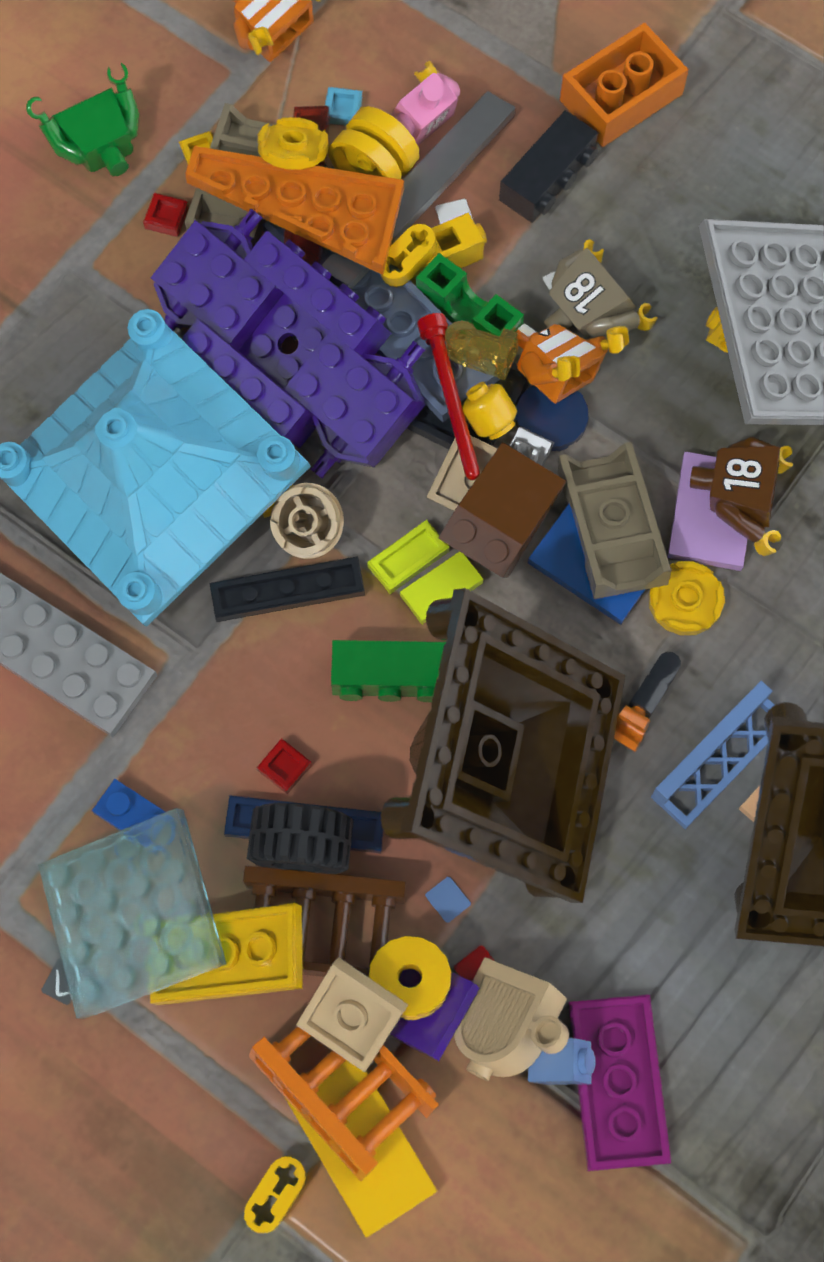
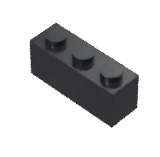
M564 110L500 181L499 201L531 223L541 213L543 215L547 214L554 205L559 192L562 189L567 191L574 183L577 172L583 165L588 167L596 158L598 153L596 144L599 132Z

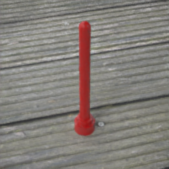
M431 313L420 318L417 326L421 339L431 346L464 473L467 479L473 481L480 475V470L445 344L449 327L444 314Z

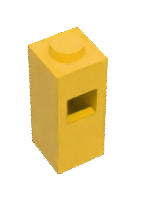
M468 212L431 228L436 237V252L410 281L416 286V277L438 253L460 268L482 260L484 244L487 243V238L481 224H475ZM426 238L422 241L413 240L414 247L419 244L423 247L427 245ZM400 263L397 267L402 271V266Z

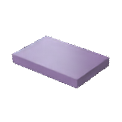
M684 452L667 558L694 561L703 565L741 571L744 566L747 538L736 532L718 518L716 513L710 510V491L690 488L692 467L715 468L716 457Z

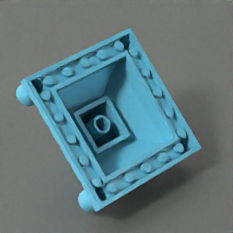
M150 309L140 310L131 317L127 327L130 339L96 373L89 377L73 395L61 404L50 417L34 430L32 435L20 445L15 442L0 444V479L29 506L118 598L120 603L146 627L311 467L309 462L295 449L289 439L277 433L168 327L158 312Z

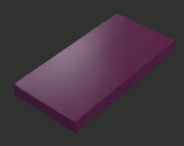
M650 994L569 1002L572 1038L591 1042V1049L595 1055V1069L591 1074V1084H577L587 1172L671 1164Z

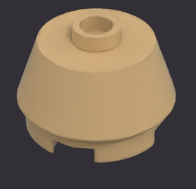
M300 483L288 488L276 500L270 520L271 531L277 543L287 553L304 559L316 558L328 553L339 541L344 525L343 511L337 498L325 487L314 483Z

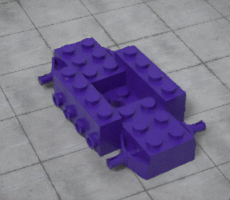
M250 208L238 226L235 225V227L202 221L200 224L195 220L150 277L155 281L153 285L162 309L166 313L164 321L173 332L176 328H189L182 340L277 433L289 439L293 445L300 448L312 432L317 429L325 449L322 456L310 469L320 478H324L335 462L345 461L375 468L426 405L412 373L414 370L411 368L425 350L415 341H412L403 355L396 360L376 356L377 351L392 334L383 326L387 319L370 305L366 310L356 303L359 296L342 283L339 288L329 281L332 274L315 261L312 266L305 262L302 257L306 253L288 239L283 244L269 231H266L253 247L251 243L253 238L249 235L261 219H263L253 209ZM289 336H296L298 338L296 351L291 354H284L282 351L283 341Z

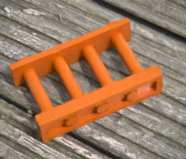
M297 1026L279 1043L274 1041L271 1044L265 1037H262L251 1047L249 1058L360 1182L377 1166L378 1162L373 1158L376 1155L375 1149L417 1109L427 1119L439 1105L434 1100L436 1094L430 1085L421 1078L416 1080L383 1044L373 1060L377 1066L336 1105L330 1104L326 1106L317 1096L319 1092L318 1086L339 1068L346 1059L332 1050L307 1074L302 1072L299 1075L288 1063L291 1061L290 1055L308 1040L311 1035ZM390 1078L406 1097L364 1137L359 1135L355 1138L345 1127L347 1124L346 1118Z

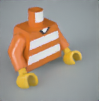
M233 0L236 3L234 6L235 22L233 27L240 48L255 51L256 55L261 54L270 63L314 22L312 0Z
M523 324L515 332L514 335L516 336H513L516 340H513V342L523 349L517 363L518 370L527 378L531 385H535L556 404L594 381L608 349L610 353L616 354L629 344L628 328L617 326L608 329L606 332L607 339L604 336L583 339L561 325L554 324L537 333L528 325Z

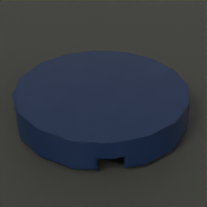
M531 385L521 395L516 406L517 429L524 427L553 441L554 445L551 451H562L567 449L569 445L577 443L583 437L589 420L588 405L579 391L574 392L555 404L535 385Z

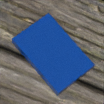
M569 503L530 555L527 563L621 625L647 589L594 599L585 569V555Z

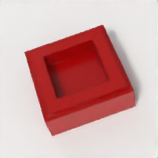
M154 193L143 221L144 228L178 237L189 209L188 201Z
M281 738L256 768L268 780L288 794L312 766V762Z

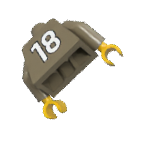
M586 240L583 249L573 252L558 262L549 295L560 308L543 321L547 327L557 324L568 329L574 324L584 337L591 335L594 337L605 336L608 329L617 326L627 327L628 331L636 328L642 331L652 329L658 317L647 318L644 316L649 313L652 306L649 303H644L637 312L632 311L636 306L601 264L604 249L592 252L595 243L593 240Z

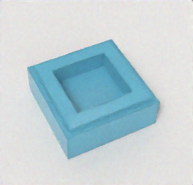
M328 87L323 115H328V124L346 126L361 107L362 91Z

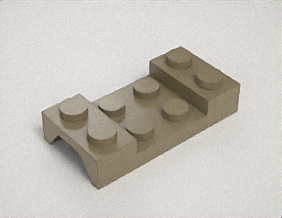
M225 103L210 149L261 157L258 153V133L268 123L247 119L232 104ZM196 188L185 225L188 230L196 220L200 224L202 221L235 227V225L238 226L248 212ZM261 219L249 235L253 238L251 240L253 247L261 238L263 224L266 222L265 219Z
M632 442L624 443L608 457L579 462L567 454L559 455L558 474L559 477L567 481L563 487L566 502H570L586 559L585 569L594 599L668 585L671 575L670 564Z

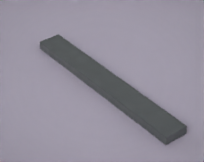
M487 91L403 179L404 192L391 245L417 221L515 116L516 107ZM335 252L321 265L332 274V277L329 279L331 283L338 287L343 283L351 290L371 270Z

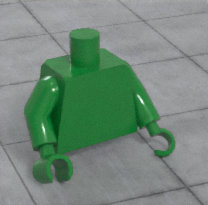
M121 63V68L124 72V77L120 80H116L111 76L109 67L107 70L109 82L116 85L117 92L115 93L112 88H109L48 118L45 112L36 115L31 110L34 101H42L40 97H33L28 100L26 104L28 115L33 119L41 121L39 128L57 156L76 165L83 164L89 172H96L106 167L111 176L114 177L120 176L128 170L129 164L125 157L131 155L134 151L131 140L138 134L139 111L132 89L127 88L128 69L123 63Z

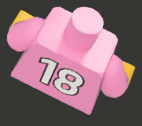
M431 61L424 63L426 68L423 71L414 72L420 84L401 99L391 115L406 127L415 139L417 146L454 115L458 101L457 97L460 94V87L457 82L444 74L438 73Z

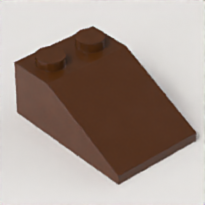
M502 442L458 504L440 534L439 539L500 577L509 578L567 481Z

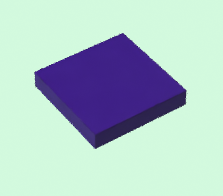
M406 969L402 971L398 980L403 986L412 988L420 984L422 977L416 970ZM451 972L450 990L443 1005L430 1016L418 1020H404V1018L400 1017L390 1036L439 1061L480 988L474 982Z

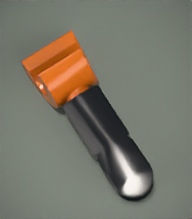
M673 652L662 653L629 705H626L618 714L614 740L633 752H636L649 726L650 716L663 698L681 666V660L678 655Z

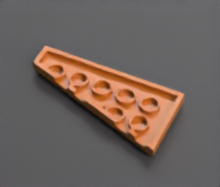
M194 146L185 173L188 184L247 212L251 208L263 219L377 273L384 274L404 192V180L321 166L302 170H288L275 167L259 156Z

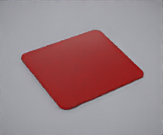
M480 945L458 962L454 969L459 976L473 981L484 958L495 960L485 947Z

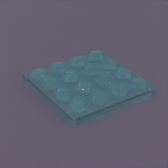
M179 808L172 809L38 864L76 1019L88 1018L227 964L184 810Z

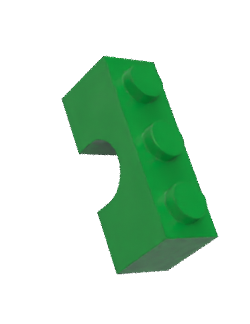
M438 253L416 277V287L461 333L476 344L502 357L513 346L506 344V342L515 344L513 340L506 338V336L513 338L514 335L506 333L505 330L515 334L524 323V314L497 294L489 302L481 299L470 288L467 282V273L442 254Z

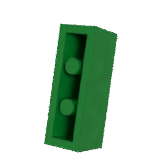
M332 640V695L339 696L340 699L345 701H358L363 696H378L379 700L386 702L399 701L401 697H417L418 701L432 702L436 680L439 677V666L443 648L446 642Z

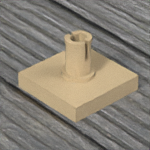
M338 957L321 982L296 1026L363 1072H366L408 1004Z

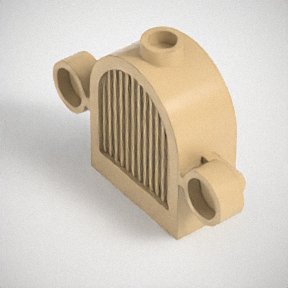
M484 958L472 981L480 989L454 1033V1039L462 1054L470 1059L466 1070L481 1079L489 1081L491 1075L510 1077L523 1072L536 1061L541 1051L547 1054L560 1052L568 1042L569 1032L567 1027L558 1020L567 998L551 983Z

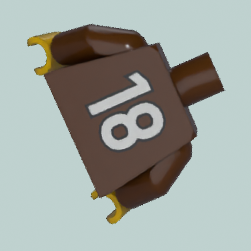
M749 437L731 444L727 448L718 449L715 468L692 467L690 488L710 491V510L716 513L718 518L736 532L754 542L755 550L762 556H768L777 552L776 549L769 546L768 540L772 543L781 541V534L778 531L772 530L765 533L764 527H769L777 475L793 466L792 463L784 460L792 454V449L790 446H782L780 448L755 437Z

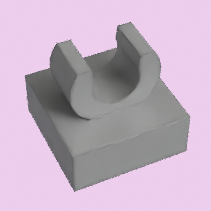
M519 427L510 447L544 466L554 442L524 427Z

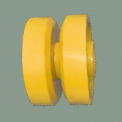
M366 106L360 107L346 125V130H342L328 147V155L335 169L401 180V176H405L419 159V148L410 132L397 119L381 109Z

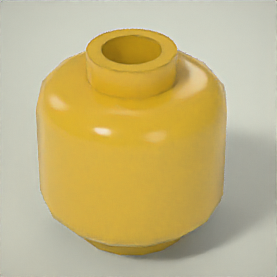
M480 382L466 392L468 398L462 405L463 412L477 436H489L493 440L503 436L514 427L517 409L501 384L486 385L485 382Z

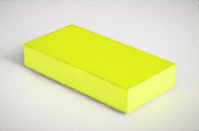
M425 520L369 560L367 566L389 594H392L450 551V547L439 539V533L428 520Z
M459 551L400 591V597L423 625L426 623L428 607L433 601L451 598L455 589L467 588L473 591L483 584V578L468 558Z

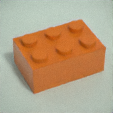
M644 22L565 73L562 78L560 101L573 116L599 132L597 142L603 148L683 95L689 69Z

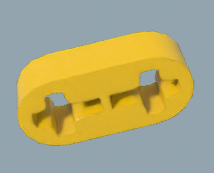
M425 224L412 225L390 246L384 274H380L385 284L391 287L405 285L433 257L437 249V243L431 227ZM426 238L427 245L425 247L420 244L414 247L413 240L422 241ZM401 263L402 271L400 273L396 270L390 273L389 265L398 266Z
M281 1157L275 1160L267 1170L244 1209V1219L252 1231L269 1233L281 1224L306 1182V1171L299 1160L292 1157ZM292 1164L296 1167L294 1176L298 1178V1182L295 1186L287 1184L279 1195L274 1191L280 1182V1177L276 1174L279 1167L287 1169ZM272 1195L277 1199L270 1211L275 1218L272 1223L264 1221L261 1225H257L255 1223L257 1214L252 1210L256 1204L264 1206Z

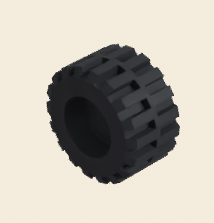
M269 803L255 807L252 811L247 859L265 868L326 874L344 872L349 868L354 821L351 817L340 811L313 805Z

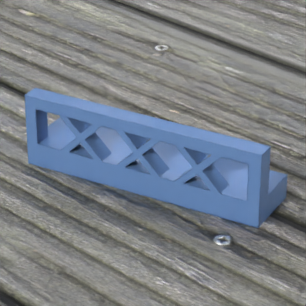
M760 681L655 788L651 798L684 829L767 746L768 738L766 731H753L752 715L760 707L767 712L774 706L768 699L772 690L763 681ZM746 722V731H737ZM730 738H747L748 753L744 757H727L726 742ZM753 738H762V739L754 746ZM720 749L721 757H712ZM704 764H721L722 780L718 784H701L700 769ZM727 764H737L728 773ZM694 776L695 784H686ZM678 791H695L696 807L687 816L669 801ZM701 791H710L702 800Z

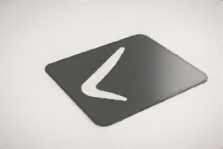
M58 959L41 991L69 1005L86 972L63 959Z

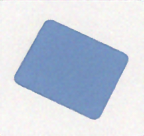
M446 877L425 895L446 923H449L471 905L470 901L451 877Z

